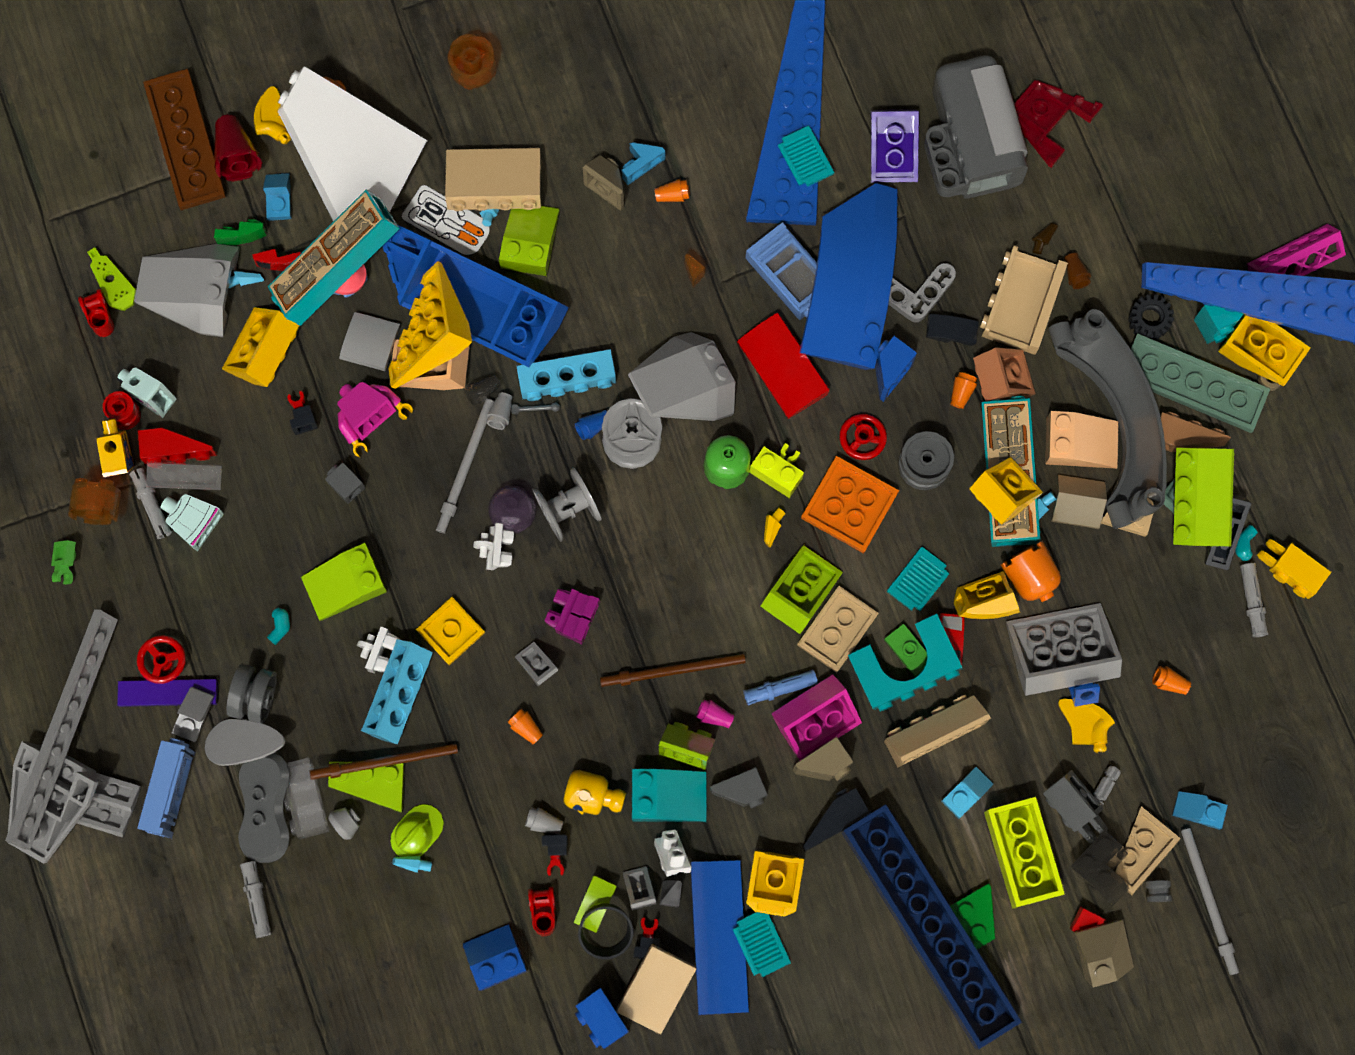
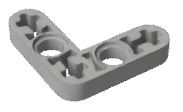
M940 264L916 294L892 278L888 305L912 322L922 321L953 283L956 276L955 269L950 264ZM949 272L948 277L950 279L944 278L939 285L937 281L940 279L941 273ZM932 287L936 290L937 296L935 298H928L925 296L924 290ZM894 291H900L904 295V300L895 302L891 298V294ZM922 300L924 304L921 307L920 313L912 314V307L916 308Z

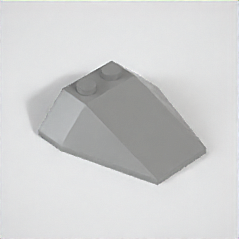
M213 244L142 257L134 302L199 334L224 337L228 317L225 311L231 271L237 268L240 247Z
M689 332L671 338L628 374L650 417L716 421L734 414L735 380L714 341Z
M22 741L13 764L8 832L40 752L41 745ZM66 755L30 850L11 845L36 860L47 863L90 806L98 784L96 771Z

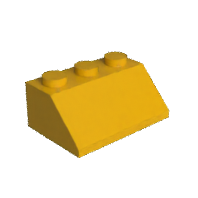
M254 307L222 370L254 385L268 387L275 377L277 367L285 358L289 344L295 339L299 325L291 320H287L283 313L278 310Z

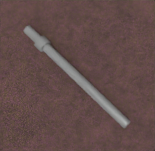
M486 399L447 502H444L440 512L442 515L436 531L445 534L450 518L455 515L457 509L455 505L488 420L486 415L494 404L493 400Z
M1190 828L1182 830L1181 833L1220 945L1218 947L1220 956L1224 957L1230 975L1240 973L1233 955L1235 953L1233 944L1229 943Z

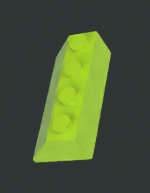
M1176 448L1173 545L1231 546L1234 449Z

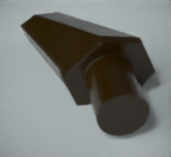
M1049 224L1032 238L1035 242L1033 253L1042 254L1044 245L1049 244L1058 225Z

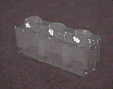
M147 461L146 487L221 490L222 466L221 464Z
M308 757L286 763L289 770V784L286 790L287 796L284 797V804L287 811L291 810L293 820H290L289 824L292 834H297V838L304 839L330 832L317 779H310L309 770L314 769L312 760Z

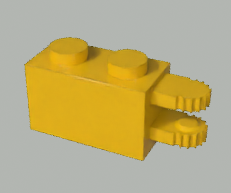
M1269 539L1266 542V546L1279 555L1277 560L1264 551H1260L1257 554L1261 561L1271 567L1269 571L1273 573V577L1276 580L1290 585L1294 588V593L1302 598L1310 599L1331 574V571L1292 543L1284 548L1274 540Z

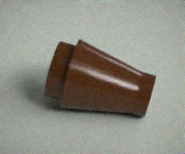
M1071 253L1065 256L1064 260L1068 263L1066 268L1069 285L1073 289H1082L1091 283V274L1080 260L1078 254Z

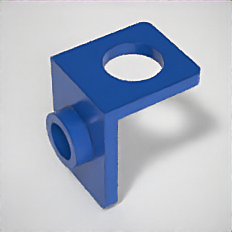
M1088 683L1068 687L1074 707L1099 702V684Z

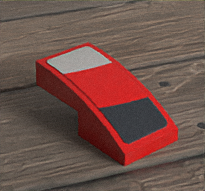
M276 249L252 254L257 267L284 271L301 252L279 257Z
M940 614L939 619L962 665L964 617L955 614Z

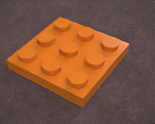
M836 456L801 519L856 550L865 553L899 490Z

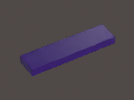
M173 680L164 684H156L150 681H118L117 706H181L190 687L214 695L211 705H217L218 680Z

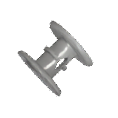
M638 399L621 400L609 408L603 419L602 443L604 452L610 460L620 467L631 469L643 467L653 461L660 451L662 440L660 417H650L642 401Z
M574 467L571 468L570 473L575 487L564 493L562 490L559 491V495L546 502L538 489H532L543 514L560 542L563 541V533L558 523L570 516L572 519L575 518V514L581 510L588 508L594 519L601 521V516L595 502Z

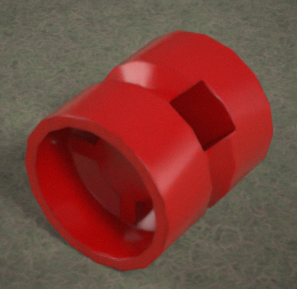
M122 391L113 392L103 402L105 416L108 419L115 418L117 428L129 430L139 423L141 411L127 393Z

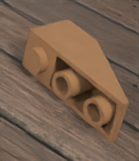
M1162 412L1160 415L1166 451L1176 452V448L1225 446L1231 438L1220 429L1202 427L1200 422L1180 419L1179 415L1172 412Z

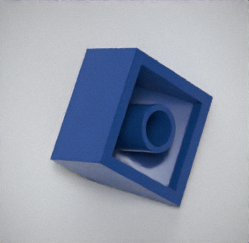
M895 336L890 341L885 340L878 349L879 353L875 369L879 397L883 402L910 370L917 355V352Z
M509 924L463 944L470 969L480 991L527 972Z
M601 988L576 1005L578 1011L575 1015L582 1026L588 1024L592 1031L589 1037L596 1047L601 1045L605 1049L629 1033Z

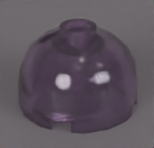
M505 486L498 489L492 495L488 504V514L494 526L495 523L503 524V529L519 534L533 524L536 517V504L533 497L524 488Z

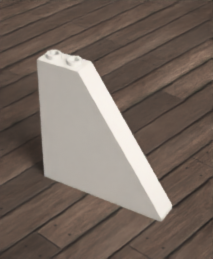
M305 66L299 72L295 70L289 80V83L292 84L289 91L284 90L278 100V103L281 104L278 113L332 220L334 221L366 189L379 197L390 212L427 140Z

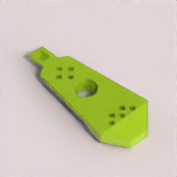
M95 247L87 253L92 259L90 267L108 305L111 308L122 311L132 307L135 303V288L107 256H100ZM113 275L114 280L106 282L107 276Z

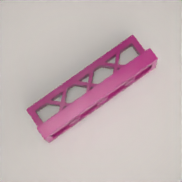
M1326 224L1247 263L1248 270L1252 272L1285 274L1288 266L1296 263L1297 266L1294 272L1289 275L1305 276L1346 255L1341 231ZM1335 243L1337 251L1330 255L1325 254L1329 245ZM1313 253L1318 254L1312 264H1305L1309 255Z

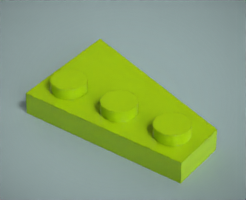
M339 762V765L351 762ZM404 763L341 774V777L333 779L329 777L328 787L401 813L403 812Z

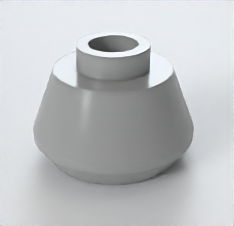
M345 807L330 812L328 819L338 834L344 840L352 839L359 828L357 822L360 821V818L352 808L347 810Z

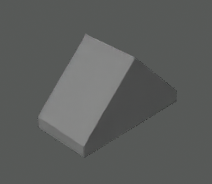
M647 866L623 872L632 910L655 905L656 900Z

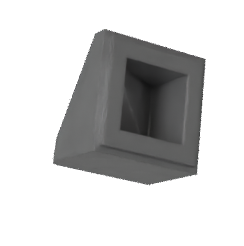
M663 881L660 898L661 906L678 908L682 887L681 881Z

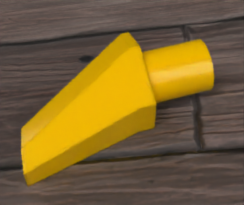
M777 508L772 516H766L764 542L768 547L772 546L781 527L779 521L785 515V512L780 508Z

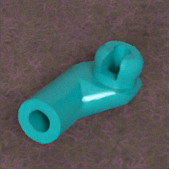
M1248 525L1241 532L1235 549L1236 555L1242 561H1248L1253 556L1250 540L1258 532L1251 525Z
M276 608L272 612L275 628L267 638L274 645L290 630L289 614L282 608Z

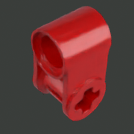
M97 289L96 293L86 297L79 296L78 301L82 311L96 335L100 337L111 335L115 326L102 290ZM106 320L104 325L97 326L99 321Z
M549 887L548 890L540 891L528 889L533 928L538 935L549 936L556 929L554 888ZM541 918L551 920V926L548 930L538 929L537 924Z

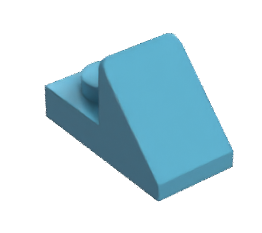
M975 767L941 802L959 819L991 788L993 783Z

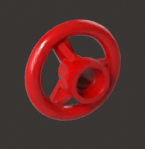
M858 414L844 422L840 429L839 439L843 450L849 456L858 460H869L878 456L883 451L887 442V433L883 424L874 416ZM862 421L872 423L878 429L880 436L874 435L873 428L868 424H862ZM852 424H855V441L849 446L846 438L847 431ZM865 433L868 438L862 439L859 434ZM869 442L878 444L871 452H856L861 444Z
M164 635L148 639L140 647L137 654V667L140 674L146 680L156 684H164L176 679L183 671L186 661L182 645L176 639ZM154 644H170L177 652H159ZM147 651L154 657L152 674L148 672L144 664V657ZM164 656L166 658L165 662L159 664V659ZM178 660V664L173 672L166 676H160L161 671H169L173 667L174 661Z

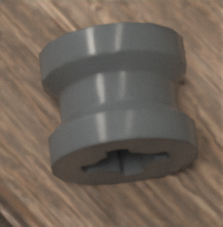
M1171 881L1145 882L1146 888L1149 891V895L1146 897L1147 902L1172 901V896L1169 894Z

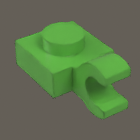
M69 540L54 542L51 566H54L55 569L52 574V582H60L61 575L64 576L63 584L68 585L73 582V574L69 570V566H73V561L76 557V542Z

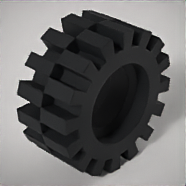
M1146 295L1145 298L1141 297L1134 304L1129 312L1128 322H1131L1129 327L1130 329L1134 328L1135 335L1140 334L1153 340L1155 338L1157 340L1167 333L1174 321V317H1172L1174 311L1169 309L1171 307L1170 303H1164L1165 298L1162 297L1159 300L1158 295H1154L1152 298L1150 295ZM1146 310L1157 312L1160 317L1159 323L1154 326L1147 325L1142 318L1143 312Z

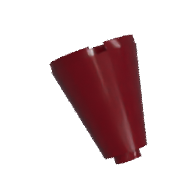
M229 114L223 115L215 123V171L218 177L224 176L227 181L248 179L253 176V171L261 169V157L238 118Z

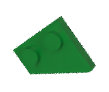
M990 884L985 885L950 906L976 949L995 939Z

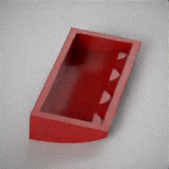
M778 313L763 321L737 341L788 419L828 395V387L805 354L799 353L800 345Z

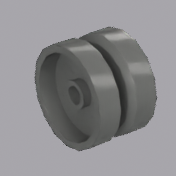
M928 431L916 433L907 440L900 453L898 468L901 477L908 485L915 489L926 491L937 488L944 483L953 467L954 453L952 446L946 438L938 433Z
M241 663L235 671L229 689L226 708L227 715L242 719L247 714L249 721L263 724L269 715L273 703L277 673L267 669H262L256 673L254 666Z

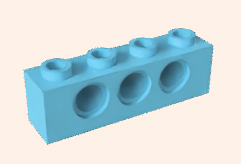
M611 349L532 363L530 367L525 365L517 366L522 399H527L528 401L539 400L542 398L541 396L545 395L559 397L568 391L581 393L587 391L588 388L596 386L599 389H604L616 383ZM591 368L596 370L597 373L592 377H588L584 372ZM564 373H571L573 375V378L569 381H564L560 377ZM541 377L550 379L546 385H540L537 381Z
M396 640L361 730L362 732L380 740L398 744L417 692L420 689L422 679L429 666L432 652L412 642Z

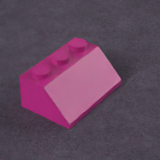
M834 675L826 678L771 713L782 735L800 761L837 737L838 739L862 723L846 688Z

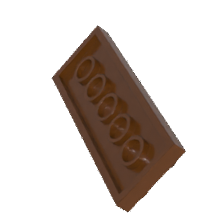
M185 69L144 81L143 84L180 210L226 198L221 178L217 176L215 171L214 154L189 70Z

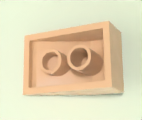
M395 340L392 361L395 362L401 349L397 347L399 340ZM469 346L458 356L399 387L435 390L465 388Z
M1051 411L1046 418L1045 464L1117 469L1118 421L1076 412Z

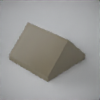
M1057 475L1056 500L1053 504L1051 522L1099 529L1107 501L1105 482Z

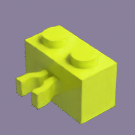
M785 443L783 445L780 456L763 447L751 464L750 473L790 498L804 475L803 471L791 464L798 459L800 452L796 450L793 456L784 460L786 457L785 452L789 448L788 444Z

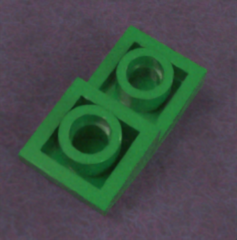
M250 219L247 222H239V230L233 227L215 229L214 239L217 244L221 245L245 244L266 236L267 230L260 221Z

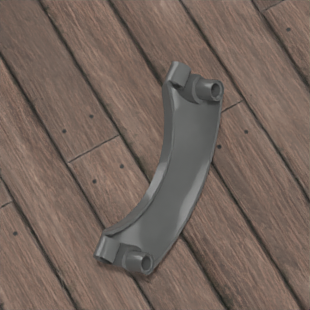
M1092 309L1083 318L1075 319L1071 325L1066 321L1050 326L1048 330L1056 354L1084 372L1100 388L1110 403L1118 421L1122 439V464L1118 481L1105 505L1112 527L1117 529L1140 521L1143 517L1153 514L1163 506L1167 476L1166 447L1158 406L1141 366L1129 346L1100 310ZM1147 498L1152 500L1153 505L1148 502Z

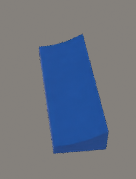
M740 860L691 862L698 1015L749 1012L746 958L733 931L734 928L738 927L737 921L743 919Z

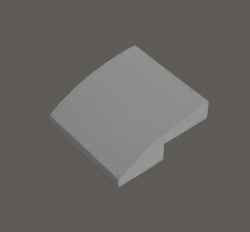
M355 312L339 356L340 359L385 371L392 356L393 345L400 331V324Z
M96 773L98 784L92 801L77 824L124 837L138 799L140 786Z

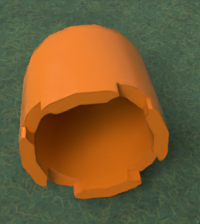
M1040 541L1037 543V549L1030 546L1012 556V559H1010L1012 563L1008 564L1007 561H1004L1000 564L1018 594L1027 601L1040 599L1041 602L1050 599L1054 596L1052 591L1061 582V575L1044 542Z

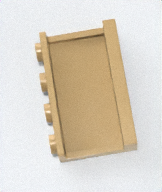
M540 148L446 150L445 198L447 209L454 211H484L487 209L532 210L534 208H541Z
M1014 245L1011 252L1006 251L1002 262L1003 265H1006L1004 273L999 272L995 282V286L999 287L996 294H991L988 303L991 311L989 315H984L980 328L984 329L982 334L984 338L1036 355L1068 263L1059 260L1057 264L1019 252L1017 251L1018 246Z

